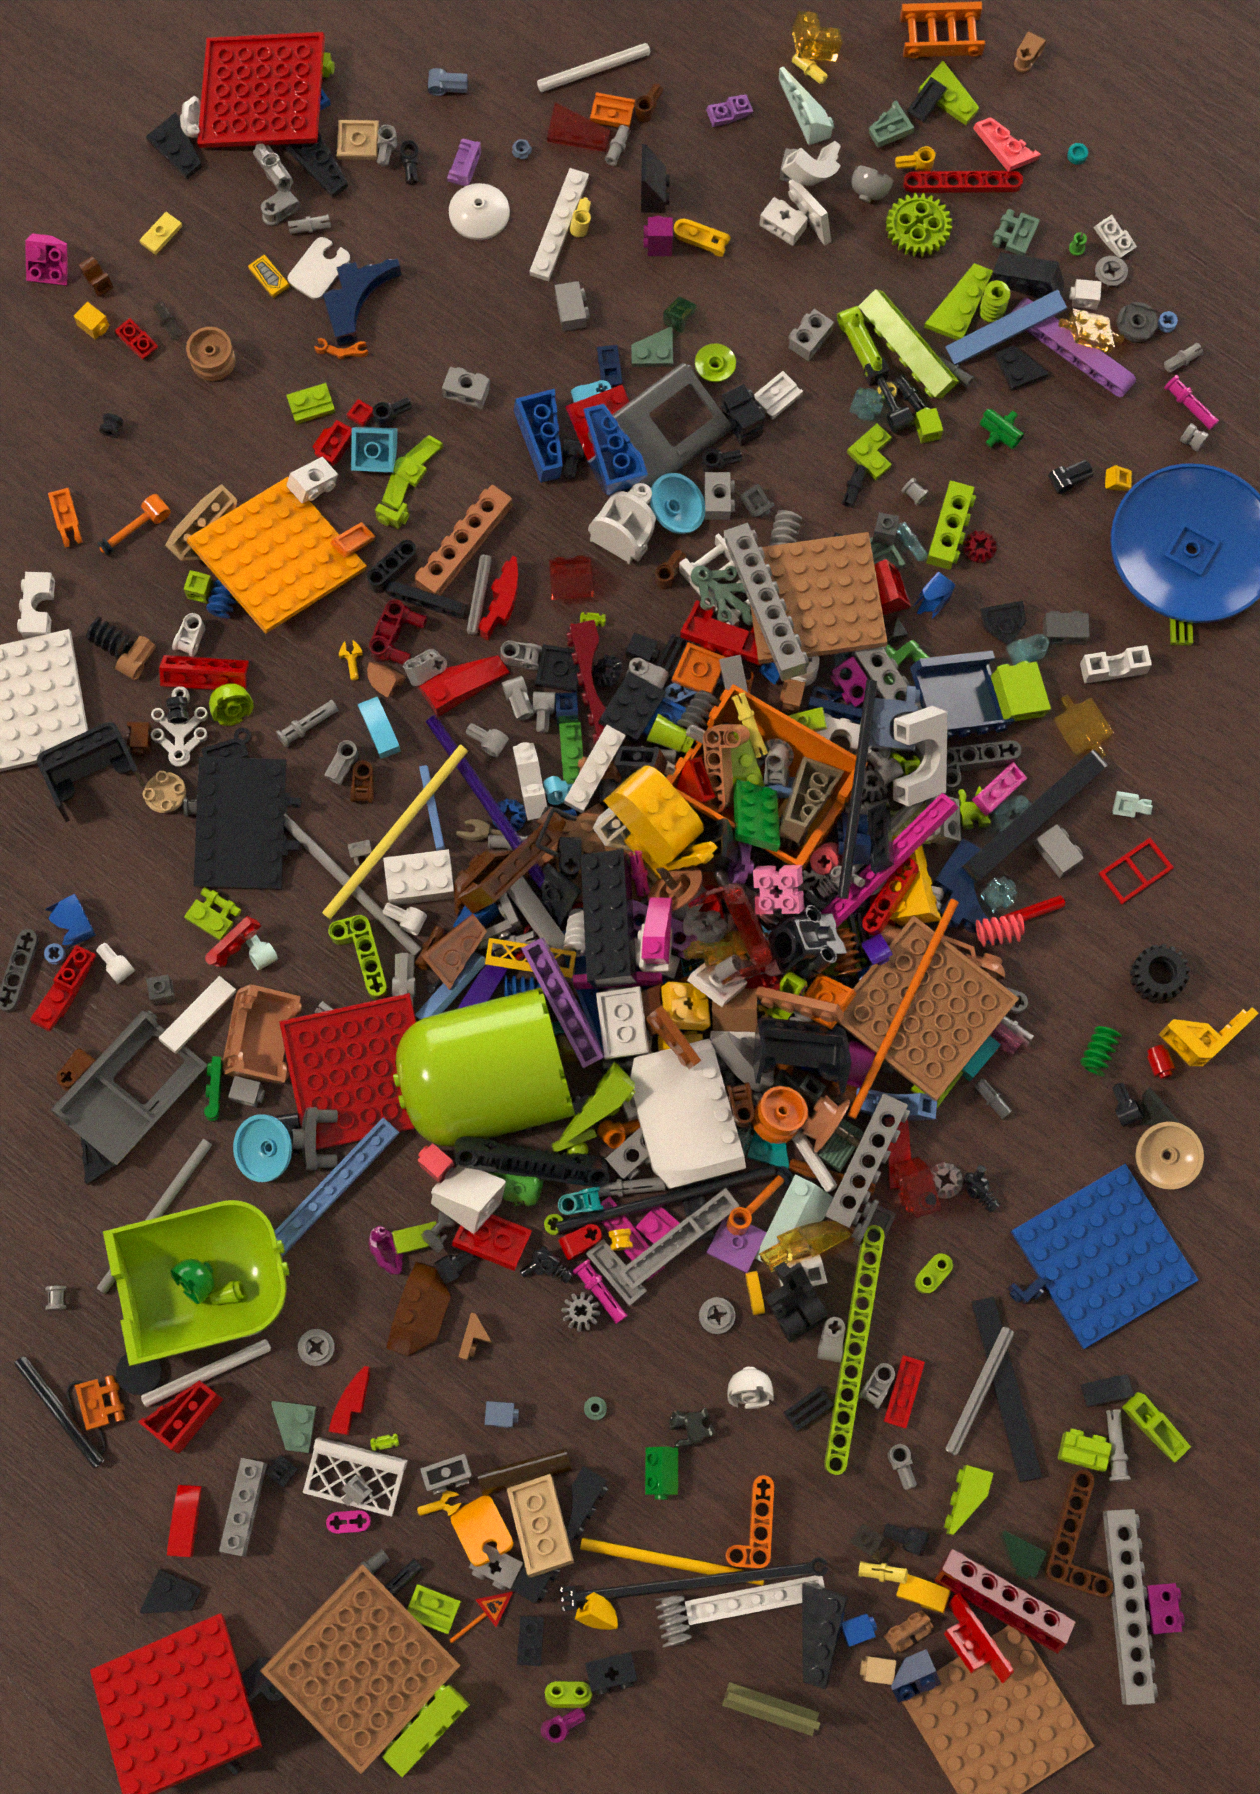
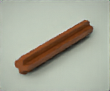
M796 1159L790 1161L789 1171L817 1179L808 1163ZM828 1170L837 1186H839L844 1174ZM853 1178V1185L856 1188L865 1186L866 1181ZM873 1183L870 1184L868 1189L871 1192L870 1196L874 1194L876 1187Z

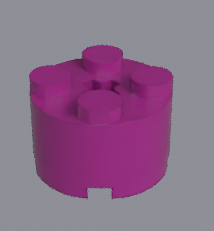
M851 1040L849 1051L852 1064L847 1085L861 1088L876 1054L863 1043Z

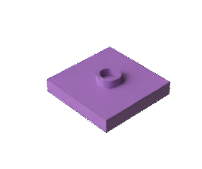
M726 1217L722 1221L706 1254L744 1273H748L767 1232L750 1224L745 1234L740 1236L733 1235L727 1229L728 1217ZM734 1218V1222L737 1225L745 1224L743 1220Z

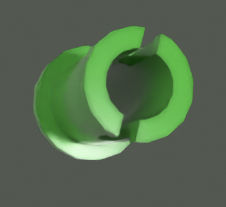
M1081 232L1074 235L1073 242L1069 245V251L1074 256L1082 255L1085 251L1087 236L1083 234L1081 238Z

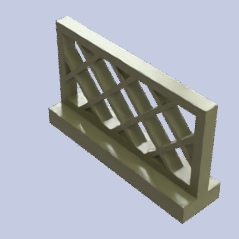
M731 1682L728 1683L722 1706L813 1736L814 1729L819 1730L820 1722L817 1721L819 1712Z

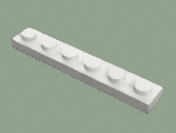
M572 168L569 169L529 271L530 276L546 281L550 280L569 231L573 212L577 210L579 200L588 182V173Z
M810 1576L684 1601L688 1623L693 1625L802 1603V1583L807 1582L825 1588L823 1577Z

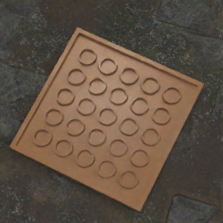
M869 532L762 547L765 555L764 563L765 565L769 564L771 568L772 582H777L780 592L778 594L779 599L783 598L787 608L785 613L787 617L791 616L794 624L792 630L794 635H799L802 644L800 649L802 652H806L807 657L887 646ZM751 607L759 664L774 662ZM783 634L778 635V637H784V636H786V635H783ZM787 652V653H785V654H786V655H791V654H793V653H792V652Z
M915 916L910 919L889 945L893 954L889 957L890 960L879 966L877 963L872 965L853 988L856 995L844 1011L842 1022H837L865 1046L873 1050L875 1054H877L935 933ZM942 938L884 1061L936 1102L1019 998Z
M361 1564L260 1672L359 1774H362L460 1665L374 1575Z
M1009 1625L990 1636L1014 1670L1012 1676L1005 1683H1001L989 1664L971 1674L961 1658L957 1657L936 1671L941 1685L933 1690L920 1693L910 1700L902 1701L957 1794H1022L1094 1747V1744L1028 1637Z

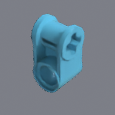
M600 380L573 388L571 395L575 403L609 390L611 386L607 381Z

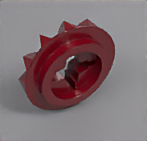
M975 530L965 538L963 550L970 560L978 563L987 562L996 553L997 541L994 540L992 534L986 533L985 530ZM985 541L984 549L979 548L975 551L976 542L980 544Z

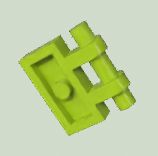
M204 887L200 894L207 898L206 901L202 903L196 899L184 918L221 941L233 926V922L227 919L228 916L233 914L238 917L241 909L236 907V904L231 900L227 901L220 897L219 893L215 890L211 891ZM214 903L223 908L220 914L211 909Z

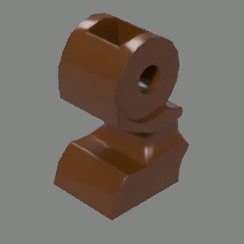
M93 256L78 264L80 271L89 285L92 286L97 297L114 288L108 274L103 272L98 261Z

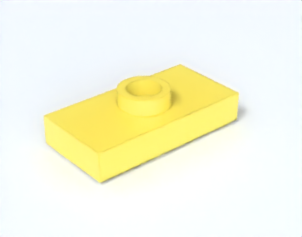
M165 212L139 240L140 244L157 255L183 227L182 223Z

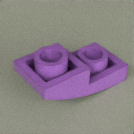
M747 95L728 97L727 102L708 105L706 109L713 127L737 121L753 113Z

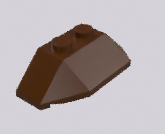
M513 850L484 851L481 855L477 854L470 861V866L465 871L461 870L455 876L454 907L456 918H458L465 906L457 897L473 882L479 885Z
M418 1262L415 1263L407 1279L393 1319L386 1349L409 1356L437 1340L451 1296L436 1268Z

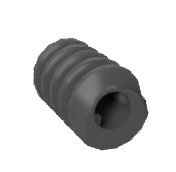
M700 690V692L695 694V699L691 700L690 705L685 709L686 712L681 715V719L676 724L684 729H688L690 725L706 727L707 722L705 720L710 719L708 716L713 706L718 707L720 702L712 694Z

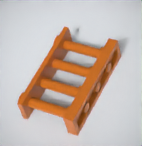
M982 2L902 4L900 21L907 22L909 29V43H905L903 57H975L983 55L985 40H977L975 21L980 20ZM936 21L948 22L949 41L937 42ZM956 21L968 22L969 41H957ZM916 22H928L929 42H917Z

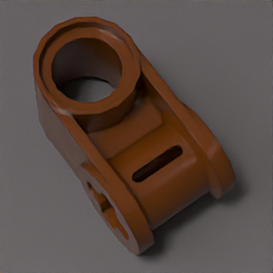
M362 760L354 765L350 801L352 803H355V801H368L373 804L375 775L368 761ZM362 769L369 770V773L366 776L362 777L358 774L359 771Z
M78 1048L57 1073V1082L67 1092L96 1059L81 1048ZM67 1077H68L69 1079L72 1078V1081H71V1082L65 1081V1079H66Z
M745 1082V1085L735 1087L726 1086L727 1097L735 1124L744 1128L749 1126L754 1118L750 1083ZM746 1111L750 1118L748 1120H741L738 1117V1112Z

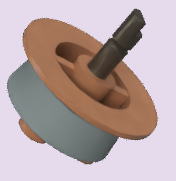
M693 865L688 868L683 867L679 870L674 869L670 871L664 869V867L656 868L662 878L658 879L652 886L648 895V904L650 898H672L671 917L677 920H683L688 910L698 912L707 896L706 889L702 886L703 874L700 869Z

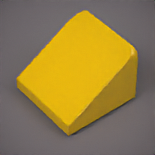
M1117 465L1106 470V489L1129 491L1131 489V470Z

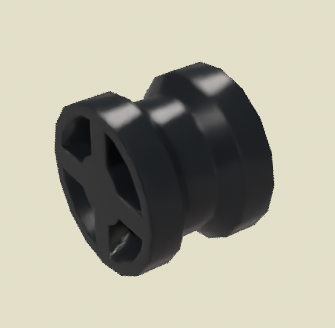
M104 414L102 418L104 422L100 426L99 432L107 437L118 438L120 436L119 428L123 425L124 420L115 414Z

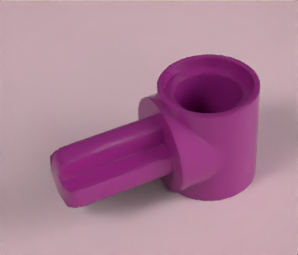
M576 1708L563 1717L558 1715L553 1719L544 1721L541 1726L542 1737L550 1742H561L569 1734V1729L586 1719L585 1713L581 1708ZM553 1724H556L558 1727V1733L555 1737L549 1735V1728Z

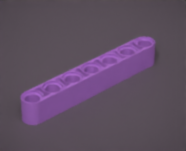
M1023 298L1011 313L1033 301ZM1054 316L1026 330L1118 397H1123L1136 382L1135 376Z

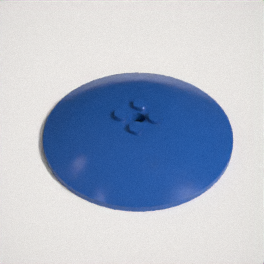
M1193 463L1178 464L1150 473L1127 492L1112 522L1111 553L1123 583L1144 605L1163 616L1191 623H1209L1233 617L1249 608L1260 598V494L1245 480L1215 466ZM1194 546L1197 553H1188L1186 547Z

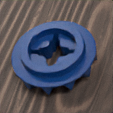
M516 799L498 801L497 805L502 811L501 814L504 813L505 815L507 808H509L512 814L515 813L511 817V823L509 824L513 826L512 828L515 831H518L526 821V811L523 805Z

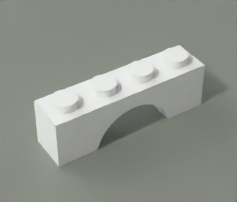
M606 725L567 794L564 804L580 813L585 811L626 735Z

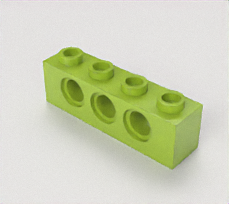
M950 480L927 558V564L951 570L952 563L957 564L960 551H956L958 544H963L965 533L962 532L963 525L968 526L971 516L967 511L969 507L973 508L976 495H972L974 487ZM953 505H960L962 509H955ZM953 523L957 528H950L947 524ZM949 542L952 546L945 547L942 543Z

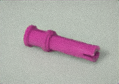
M1178 375L1173 377L1165 385L1164 389L1169 390L1177 398L1176 401L1178 403H1183L1208 430L1212 429L1219 420L1192 394V389L1190 387L1187 388L1179 380L1180 377Z
M588 1259L574 1269L573 1273L578 1274L585 1284V1289L593 1292L615 1321V1324H617L627 1314L602 1283V1276L595 1272L590 1265L591 1261Z

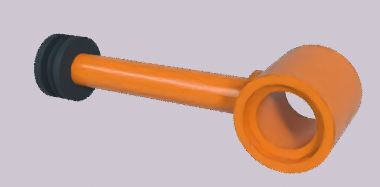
M157 494L147 497L141 505L144 513L109 540L103 538V542H98L100 551L109 556L111 551L114 552L112 547L149 519L155 524H159L168 518L171 510Z
M780 1166L775 1172L776 1178L746 1208L737 1207L731 1211L727 1220V1229L731 1234L739 1236L745 1234L752 1221L751 1215L782 1184L788 1185L794 1177L787 1168ZM734 1218H741L745 1224L737 1225L734 1222Z

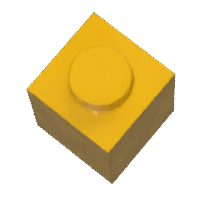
M86 302L74 315L77 326L95 340L105 334L109 327L106 316L89 302Z

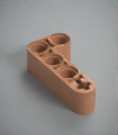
M720 724L707 729L703 734L705 769L716 798L707 800L708 807L715 812H721L734 803L731 748L738 747L749 740L750 733L744 725ZM714 732L718 734L719 740L715 739ZM734 732L738 734L739 741L735 739ZM715 754L719 755L720 762L717 761ZM717 775L720 776L722 784L717 780Z

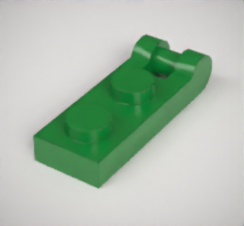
M212 1056V1063H208L207 1076H211L210 1085H206V1098H209V1105L204 1109V1114L210 1122H215L219 1118L223 1060L221 1057Z

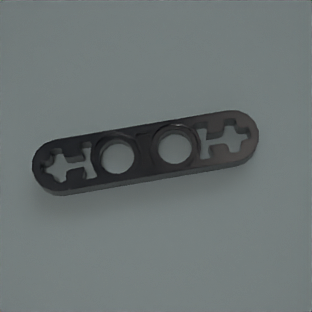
M394 581L388 583L385 591L388 596L455 618H463L466 606L461 602Z

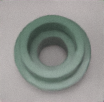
M591 1397L585 1402L584 1412L589 1419L599 1420L605 1416L607 1406L603 1399ZM593 1404H597L600 1407L597 1413L591 1411Z

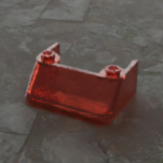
M736 883L705 891L688 903L689 908L724 898L753 963L752 966L740 969L721 981L722 986L766 972L773 968L776 962L747 892Z

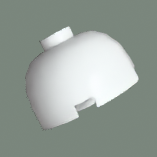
M755 1367L743 1368V1370L732 1376L728 1384V1401L735 1407H738L739 1403L746 1404L745 1409L761 1408L769 1405L770 1399L772 1401L774 1399L771 1380L768 1375L760 1370H756Z

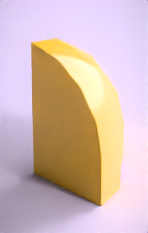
M595 1592L586 1597L588 1601L583 1609L578 1608L575 1620L587 1626L601 1630L618 1628V1619L613 1606L608 1600Z

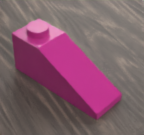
M650 898L641 956L646 964H669L672 898Z

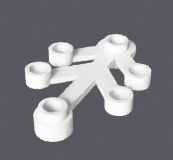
M177 687L172 691V697H176L178 692H183L184 695L182 697H186L189 702L190 694L185 687ZM198 707L194 711V716L186 724L175 725L168 722L161 708H155L151 712L153 720L159 722L175 737V746L165 738L164 732L159 728L151 732L153 741L160 743L169 752L168 758L172 765L176 767L185 766L190 760V752L200 742L208 738L206 729L199 727L195 729L194 737L184 745V738L201 721H205L208 718L207 710L204 707ZM199 712H205L203 717H198ZM156 713H162L160 718H155ZM199 732L205 733L203 737H197V734ZM156 733L162 734L160 738H154ZM177 753L183 754L181 758H176L175 756Z

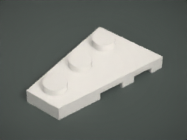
M794 180L788 181L790 199L808 217V223L824 246L829 244L831 236L827 211L801 183L799 184Z

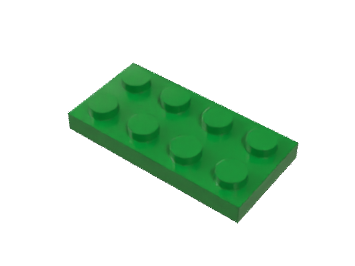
M736 779L733 785L735 840L777 852L780 847L777 791L769 787L752 784L749 781Z

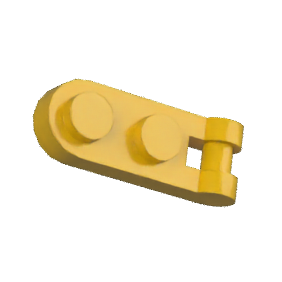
M679 219L674 224L673 232L677 239L708 250L719 257L724 255V247L728 245L731 239L724 232L688 219ZM713 239L718 240V243H713Z

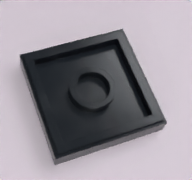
M543 644L535 686L577 692L579 683L576 673H580L578 665L574 666L571 653H574V649Z

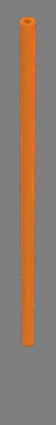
M950 899L853 1102L848 1116L852 1119H856L955 912L959 902L954 899Z

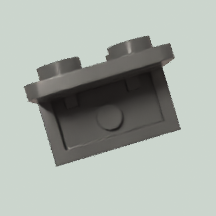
M876 1199L872 1203L868 1202L861 1214V1217L864 1218L862 1224L858 1223L851 1237L855 1238L853 1244L860 1247L861 1240L867 1228L871 1225H877L883 1229L885 1240L896 1213L879 1206V1201ZM874 1230L868 1232V1239L871 1242H877L879 1239L878 1233Z

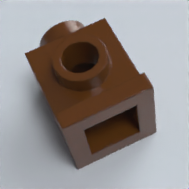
M127 722V727L131 732L127 734V745L131 748V754L134 756H143L144 753L151 754L152 727L149 722Z

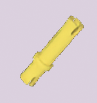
M745 692L738 694L739 697L737 695L733 696L732 700L739 713L738 719L749 730V739L755 757L759 758L761 753L766 755L768 751L753 715L755 713L750 709Z

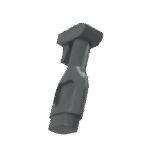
M440 1210L436 1225L431 1230H425L421 1236L432 1249L439 1253L444 1247L443 1242L447 1235L442 1236L440 1239L437 1236L444 1228L453 1227L457 1222Z

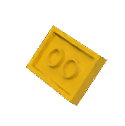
M1253 1007L1247 1012L1243 1009L1219 1033L1207 1023L1173 1019L1158 1035L1189 1066L1203 1067L1259 1013Z

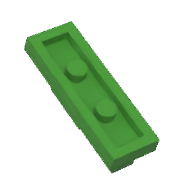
M581 722L559 724L563 781H566L567 784H574L580 772L578 762L583 757Z

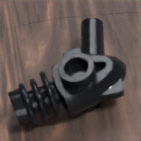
M979 1165L975 1173H966L963 1182L967 1186V1194L971 1198H981L978 1203L984 1202L982 1206L987 1205L985 1210H988L990 1213L1000 1204L998 1199L993 1200L995 1195L990 1196L993 1194V1191L988 1193L990 1184L983 1177L986 1168L983 1165Z
M545 1246L533 1251L532 1258L534 1261L520 1270L524 1278L534 1271L539 1276L543 1275V1273L548 1276L553 1273L552 1278L557 1275L556 1279L558 1280L561 1277L560 1282L563 1281L565 1284L568 1283L574 1274L570 1268L566 1270V1265L562 1267L564 1262L560 1263L561 1259L551 1253Z

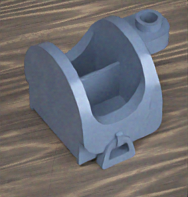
M916 686L906 687L905 701L875 698L868 749L915 751V744L907 745L894 740V719L899 715L918 711L919 707L915 706V703H919L920 690H916Z

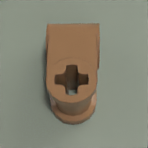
M1028 32L1017 49V57L1014 61L1015 69L1022 73L1029 71L1043 52L1047 40Z

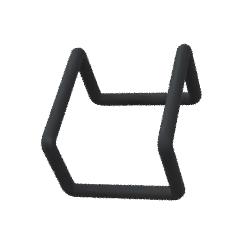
M545 807L541 816L551 807ZM552 808L536 841V847L549 855L560 857V853L540 845L554 812L567 820L576 821L577 818L560 809Z

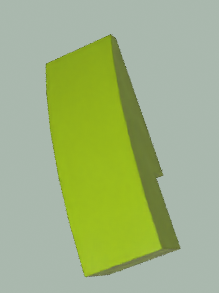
M1137 1392L1122 1407L1136 1425L1174 1463L1191 1448L1167 1417L1157 1410L1146 1395Z

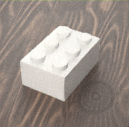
M449 849L383 858L389 903L398 906L454 898Z

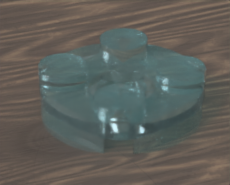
M1022 795L1008 796L994 809L992 820L996 830L1000 833L1014 820L1009 819L1012 812L1020 815L1032 803Z

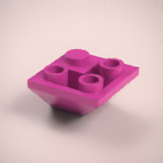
M31 234L25 240L26 281L67 285V244L54 236Z

